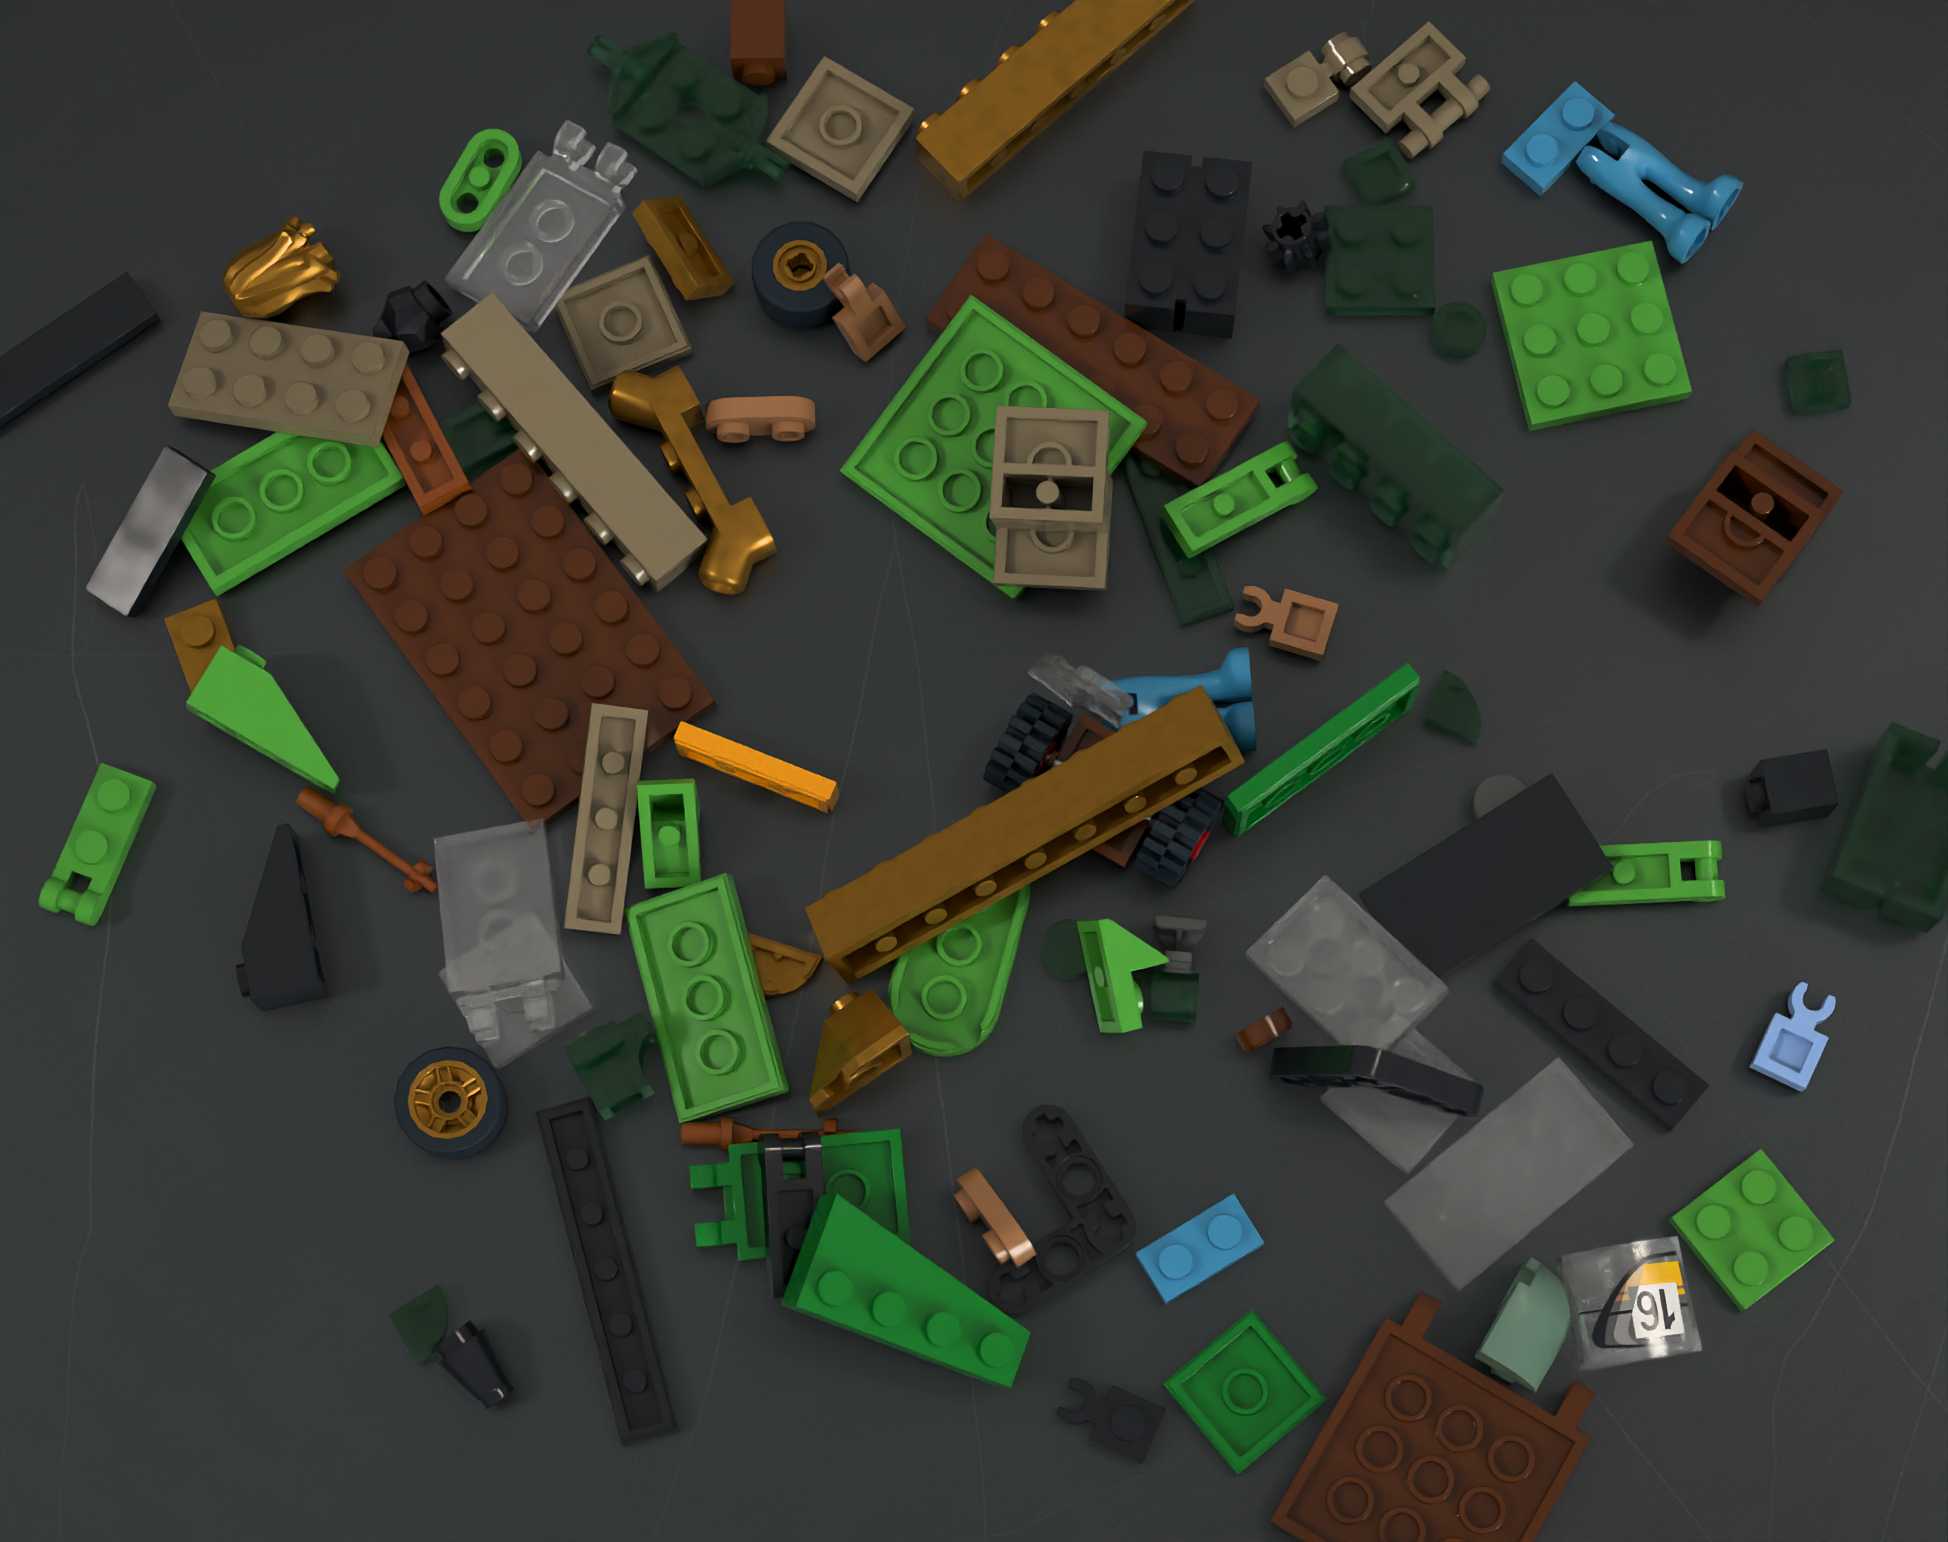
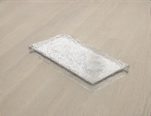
M1558 1057L1387 1198L1383 1205L1458 1293L1631 1149L1634 1144Z

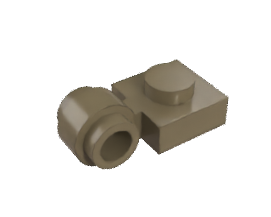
M1347 32L1339 33L1322 47L1321 53L1324 55L1322 64L1317 62L1309 50L1264 79L1265 89L1293 128L1338 101L1339 90L1333 84L1334 81L1338 83L1342 80L1345 86H1351L1370 72L1372 68L1368 62L1370 54L1358 37H1350Z

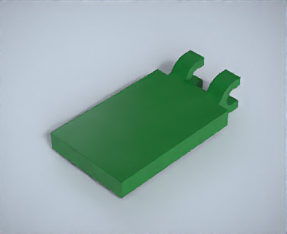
M900 1128L820 1136L824 1194H838L902 1241L911 1244ZM758 1142L728 1145L729 1162L689 1166L691 1190L723 1187L726 1221L695 1223L696 1247L737 1243L738 1261L766 1258L762 1178L758 1160ZM799 1161L783 1162L784 1179L801 1178Z

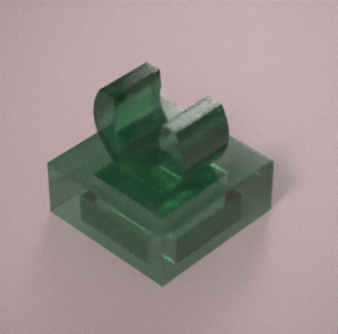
M1843 349L1788 356L1785 361V369L1794 415L1849 407L1852 397Z

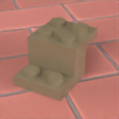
M996 405L989 518L997 527L993 580L995 586L1107 590L1113 480L1108 472L1111 421L1109 410Z

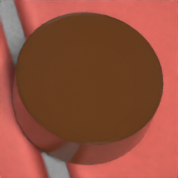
M1281 1007L1234 1036L1243 1052L1247 1051V1053H1250L1291 1029L1293 1022L1284 1007Z

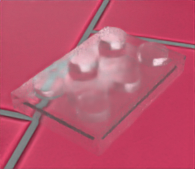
M1326 874L1245 952L1247 959L1338 1045L1368 1046L1390 1052L1449 994L1448 987Z

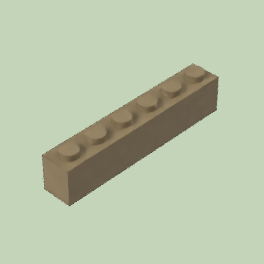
M493 292L441 333L444 347L447 350L441 356L448 367L461 381L469 376L482 390L477 395V398L485 410L497 422L503 417L508 420L518 432L512 438L519 449L533 463L541 458L554 473L548 478L553 488L568 504L575 499L589 514L584 519L588 528L602 544L606 545L609 541H613L625 555L620 560L621 565L639 586L648 582L658 593L705 554L708 543L703 533Z

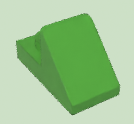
M694 778L637 781L645 889L686 887L701 882L702 864L699 837L701 806Z
M1109 918L1077 921L1100 1033H1124L1143 1028L1140 1017L1143 1011V997L1138 984L1132 979L1131 972L1170 962L1169 958Z

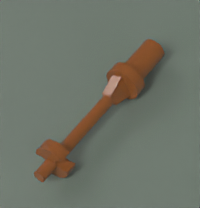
M310 785L301 791L297 797L296 804L324 823L323 829L333 837L342 834L355 838L409 876L405 879L403 886L410 892L416 893L422 887L433 894L438 890L440 885L428 877L433 871V866L422 859L415 866L411 865L363 831V828L352 816L353 809L345 803L335 804Z
M722 1117L721 1122L682 1123L681 1144L721 1145V1151H728V1145L758 1140L760 1134L778 1133L780 1139L797 1138L799 1132L818 1131L820 1136L854 1133V1130H837V1118H825L824 1130L754 1129L753 1127L734 1122V1117Z

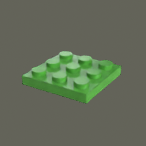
M1652 240L1493 272L1490 281L1529 431L1689 399L1692 389Z

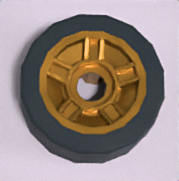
M450 1046L426 1051L409 1063L397 1082L394 1098L397 1121L407 1137L417 1147L433 1157L451 1160L476 1155L490 1145L504 1125L508 1105L504 1084L490 1064L469 1049ZM443 1094L460 1096L461 1105L458 1110L452 1113L444 1112V1103L440 1099Z

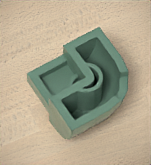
M1530 1256L1523 1263L1496 1311L1498 1315L1474 1357L1492 1367L1488 1375L1507 1386L1516 1381L1536 1393L1565 1341L1571 1322L1569 1297L1559 1277L1541 1261Z

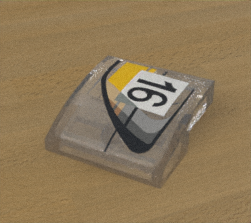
M1678 1236L1614 1245L1555 1257L1560 1281L1569 1297L1570 1330L1579 1372L1626 1366L1640 1361L1687 1355L1702 1351Z

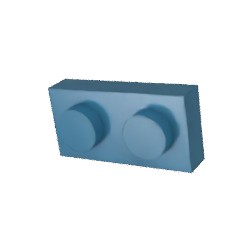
M1574 81L1503 153L1501 163L1541 197L1578 159L1583 148L1591 146L1597 140L1596 132L1609 121L1613 122L1615 114Z
M1233 1193L1136 1252L1135 1257L1166 1305L1264 1245V1241Z

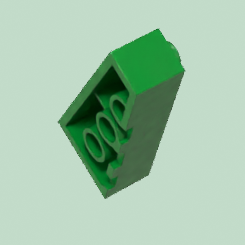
M838 1194L820 1195L781 1305L989 1385L1011 1388L1031 1332Z

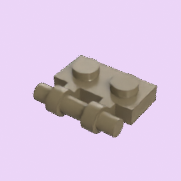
M1428 21L1351 88L1349 97L1386 134L1399 122L1403 121L1410 128L1411 132L1398 142V146L1406 157L1412 159L1424 148L1431 150L1444 138L1443 131L1459 117L1466 119L1479 108L1478 101L1491 88L1485 78L1479 74L1475 75L1465 85L1455 76L1464 67L1466 57ZM1437 90L1446 101L1432 114L1428 115L1419 105Z

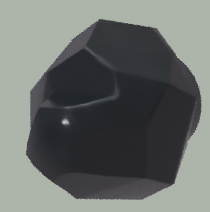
M423 280L414 289L411 286H406L388 293L382 313L376 325L372 328L373 337L404 341L409 353L419 352L432 346L441 337L443 332L442 322L452 315V310L439 292L430 283Z

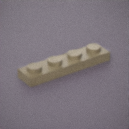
M591 703L563 928L621 934L638 798L637 781H640L648 710Z

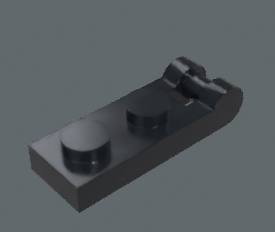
M818 1131L799 1132L797 1138L780 1139L778 1133L760 1134L758 1138L768 1298L784 1297L820 1195H824L822 1145ZM799 1161L801 1178L784 1179L783 1162Z

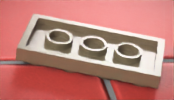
M201 311L168 406L174 416L378 447L409 351L404 341Z

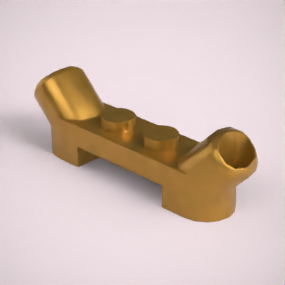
M678 365L656 377L627 369L616 375L608 399L610 412L615 419L662 433L666 442L658 445L667 466L673 475L680 471L683 472L691 487L683 491L693 514L698 521L707 517L713 528L698 572L702 583L710 590L732 596L743 592L753 564L778 551L751 496L730 506L689 429L704 422L700 402L687 378Z

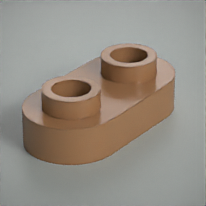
M728 397L712 400L705 406L706 430L717 434V439L726 443L745 442L750 439V436L772 435L773 439L785 442L798 441L805 437V432L813 430L816 425L815 403L804 397Z
M975 1166L956 1179L961 1190L955 1193L953 1198L971 1224L981 1219L989 1231L984 1233L982 1238L1000 1264L1010 1259L1018 1268L1037 1255L1019 1224Z

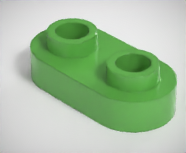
M486 129L477 133L469 141L439 195V204L443 216L454 229L462 232L478 231L488 225L494 217L522 166L521 153L512 135L500 129ZM499 156L504 158L503 164L497 168L486 166L488 160L492 157ZM467 201L478 203L477 208L470 213H464L460 211V208Z

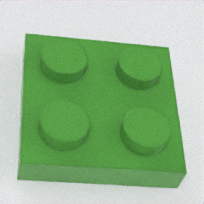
M1762 1149L1755 1152L1668 1220L1741 1313L1835 1241Z

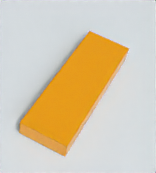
M680 722L673 739L679 755L827 814L833 812L840 796L837 782L686 722Z

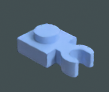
M1804 982L1799 983L1789 995L1788 1009L1791 1014L1790 1019L1778 1013L1772 1016L1749 1066L1800 1092L1806 1089L1829 1037L1814 1031V1028L1832 1014L1836 1003L1835 997L1828 995L1822 1002L1820 1010L1812 1011L1807 1009L1803 1004V995L1807 990L1808 984Z

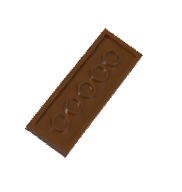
M985 234L926 317L927 327L941 335L970 295L974 296L1147 421L1148 425L1141 432L1139 438L1129 451L1192 490L1210 481L1260 408L1259 398L988 234Z

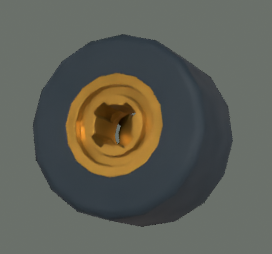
M792 221L770 231L760 240L752 257V280L761 308L774 321L790 328H813L829 322L844 306L828 288L822 276L837 263L842 264L847 274L851 276L849 259L842 242L828 228L813 222ZM800 265L799 268H796L794 271H792L793 268H795L796 266Z

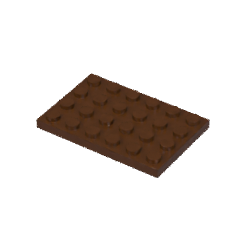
M518 449L471 481L470 485L473 491L426 515H422L343 571L535 835L579 803L591 703L648 710L643 749L644 758L674 737L681 721L692 724L715 708L716 702L570 505L553 488L548 480L549 477L538 462H531Z

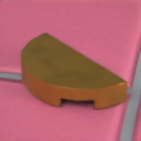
M748 933L765 998L774 999L797 992L814 978L824 961L822 956Z

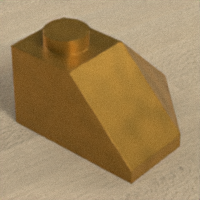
M872 988L861 996L857 990L844 995L829 1008L832 1015L824 1020L809 1096L812 1110L818 1118L912 1054L908 1032Z

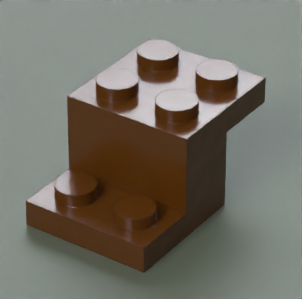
M1752 429L1736 451L1731 450L1669 533L1665 543L1758 607L1774 584L1780 581L1839 501L1844 491Z

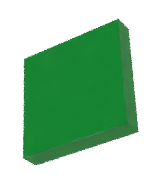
M1252 1309L1163 1383L1164 1388L1237 1476L1327 1400L1324 1394Z

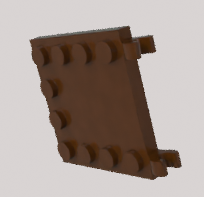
M1421 1291L1402 1325L1387 1317L1384 1319L1269 1522L1302 1542H1534L1591 1439L1590 1436L1576 1428L1596 1392L1574 1381L1563 1396L1555 1415L1545 1411L1423 1339V1335L1442 1302Z

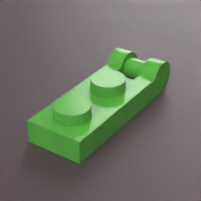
M1289 441L1272 447L1162 507L1160 515L1188 559L1288 505L1301 502L1318 489L1310 473L1303 474L1295 462L1298 455ZM1276 472L1283 485L1276 488L1267 475L1268 473Z
M104 763L100 764L52 876L47 879L41 890L39 907L54 913H58L61 909L75 914L76 921L89 926H94L98 922L157 788L152 781ZM77 875L91 880L88 889L84 893L71 889Z
M1705 840L1599 845L1612 864L1614 871L1567 899L1566 907L1679 901L1713 902L1726 899L1724 880H1719L1717 861L1723 859L1721 841ZM1680 862L1695 863L1696 880L1682 881Z

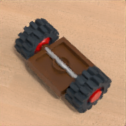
M1032 692V694L1026 697L1025 702H1022L1018 707L1016 715L1012 716L1006 731L1000 736L999 743L994 748L990 756L991 759L985 767L983 779L1008 794L1018 788L1024 781L1038 777L1045 771L1068 760L1074 753L1087 749L1116 732L1082 713L1061 751L1058 752L1061 742L1066 737L1068 728L1072 723L1073 714ZM1201 787L1092 849L1126 868L1149 829L1151 832L1146 837L1143 843L1144 846L1139 851L1134 866L1175 889L1204 846L1212 827L1219 817L1225 800Z

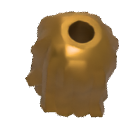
M289 215L276 233L240 250L227 263L222 274L223 287L241 315L247 318L268 319L281 314L296 301L319 292H331L334 289L335 283L340 279V272L331 268L336 263L333 255L329 253L322 241L312 246L309 244L310 237L317 233L315 227L310 222H303L298 217Z

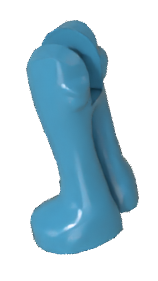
M1609 121L1596 132V137L1604 149L1619 160L1616 161L1595 147L1585 146L1576 160L1577 166L1582 173L1589 177L1592 184L1597 185L1600 189L1630 207L1661 233L1665 238L1669 254L1681 264L1687 262L1704 243L1709 230L1713 231L1725 217L1738 197L1744 182L1734 175L1726 173L1709 183L1698 180L1673 164L1659 150L1636 133ZM1642 180H1648L1657 185L1691 213L1686 214L1683 210L1662 199L1649 189Z
M1237 647L1229 650L1220 668L1206 673L1177 676H1133L1099 684L1096 701L1098 704L1104 706L1137 704L1138 707L1137 715L1110 717L1099 721V723L1118 732L1125 724L1141 719L1166 705L1175 696L1187 693L1202 684L1213 702H1239L1226 708L1217 709L1239 750L1256 751L1248 647Z

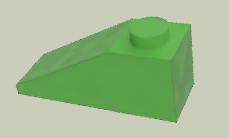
M221 645L186 702L187 710L334 795L339 786L340 779L272 675L263 670L267 662L243 646L237 645L233 652Z

